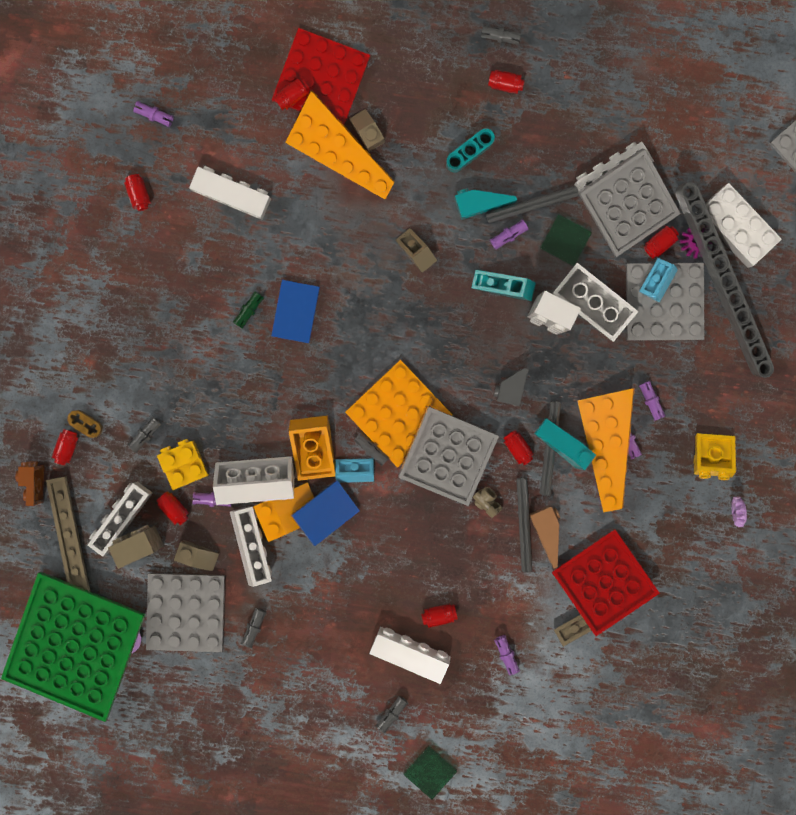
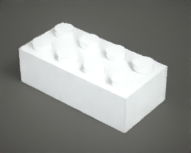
M729 183L723 186L705 203L719 238L747 268L754 266L782 240Z
M578 263L553 292L555 296L580 307L579 315L613 342L639 312Z
M544 291L536 297L527 317L531 319V323L537 326L543 324L548 327L547 330L557 335L571 330L581 308Z
M292 456L215 463L213 490L216 505L294 499L295 474Z

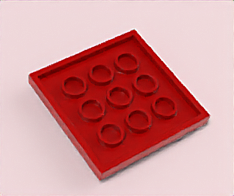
M298 28L273 94L272 102L277 103L274 97L284 87L297 78L300 81L304 79L310 88L307 91L308 94L313 91L322 103L329 108L331 113L345 126L368 65L370 54ZM309 95L290 108L301 112Z
M615 529L552 571V574L595 637L660 594Z

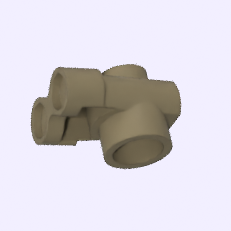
M489 487L479 490L473 496L475 505L479 509H484L491 518L503 509L498 502L494 501L497 495Z

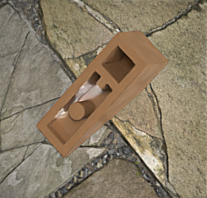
M548 505L530 513L529 516L547 557L555 569L558 567L559 522L557 519L560 516L556 508L552 509Z

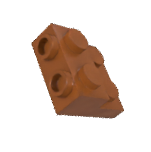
M38 461L21 462V466L16 471L15 479L18 482V486H26V490L23 492V500L26 501V506L44 503V465H38Z

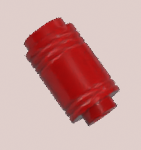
M495 70L491 71L488 86L491 89L518 94L519 91H523L525 80L521 79L522 75Z
M297 78L276 93L277 96L274 99L282 111L284 109L288 110L309 95L307 91L310 88L304 79L300 81Z
M139 174L126 177L124 185L132 208L137 209V211L147 210L151 201L143 178Z
M665 226L645 243V252L652 259L658 258L679 240L677 237L679 233L674 227L671 226L669 228Z
M66 429L60 432L51 457L55 459L54 463L64 466L66 463H70L77 444L78 433Z
M515 429L503 437L505 440L504 444L518 464L523 463V465H526L533 460L534 452L520 432H517Z
M167 491L156 500L157 506L174 525L178 523L181 526L189 519L187 517L189 512L173 493Z
M450 603L424 609L425 613L421 614L423 624L428 625V628L452 623L458 619L455 605H450Z

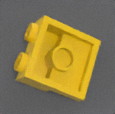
M697 433L695 436L694 475H699L701 479L718 476L719 480H729L736 473L735 436Z
M188 439L178 442V447L171 449V446L161 449V454L157 455L172 490L209 476L195 440L189 442Z

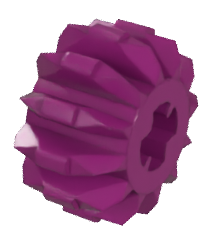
M687 228V233L683 232L681 234L684 239L679 240L680 244H685L681 251L687 249L686 256L689 257L692 254L693 259H696L698 254L699 256L701 254L696 243L692 242L694 237L690 228Z

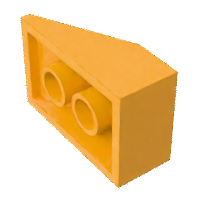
M328 415L290 420L288 431L298 481L334 477L336 470Z
M308 482L294 488V499L263 501L253 506L268 542L300 528L291 515L314 498Z

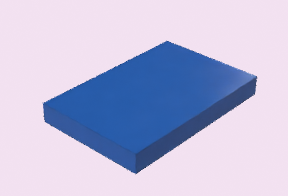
M282 280L272 337L310 343L320 287Z
M336 480L291 516L312 545L316 546L360 510L338 480Z

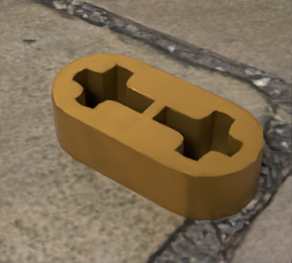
M74 410L67 417L68 423L87 437H98L103 431L101 423L83 411ZM73 415H80L79 419L82 420L84 423H74L75 419L73 418ZM87 424L90 425V426L96 425V428H95V429L97 430V433H96V432H93V433L91 434V433H90L91 429L88 428L86 425H87Z

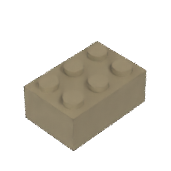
M145 525L113 540V545L108 547L119 569L164 547V544L155 525L152 527Z

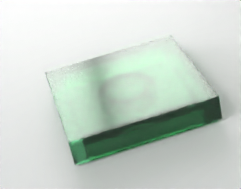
M558 214L540 249L574 267L592 232Z
M428 745L403 775L433 800L457 773V769Z

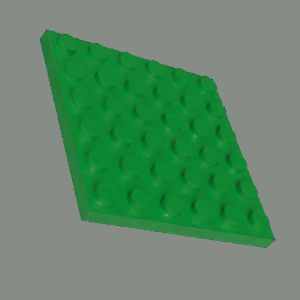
M39 572L1 679L106 722L145 614Z

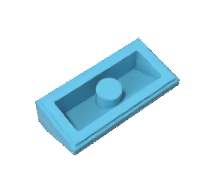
M657 258L639 292L660 302L678 270L674 264Z
M374 458L336 459V480L339 483L374 482Z

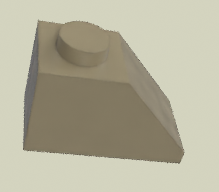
M366 109L349 118L368 152L385 143L382 133Z
M410 228L395 240L422 273L437 261L428 246Z
M183 540L180 542L174 561L190 567L213 571L220 553Z

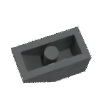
M523 368L500 382L499 386L496 385L493 395L496 397V401L520 406L528 373L527 368Z

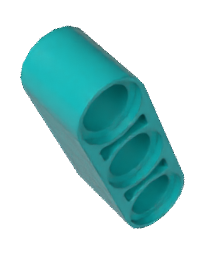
M490 129L480 130L447 157V169L450 172L456 173L470 164L492 146L495 139L494 133ZM482 135H488L491 141L489 143H483L480 140V137ZM471 146L475 149V154L468 155L465 149ZM456 158L460 161V165L453 167L450 164V160Z

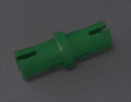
M254 291L247 303L242 305V310L233 320V323L243 329L250 317L255 315V310L264 300V297Z

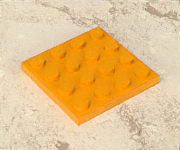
M401 360L345 412L374 443L378 444L377 447L390 457L389 459L397 468L404 462L428 406L453 416Z

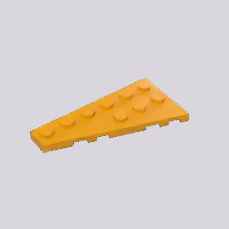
M311 91L285 143L381 198L386 199L395 181L378 165L369 152L359 144V141L331 113L317 95Z
M635 388L578 400L588 448L596 454L592 460L603 512L619 510L624 507L627 457L629 453L632 404Z

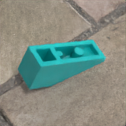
M468 188L458 191V195L454 197L461 220L516 203L517 201L516 196L479 190L469 191Z
M475 270L471 288L532 301L536 282L522 277Z
M546 418L534 433L576 469L586 470L596 456L583 443Z

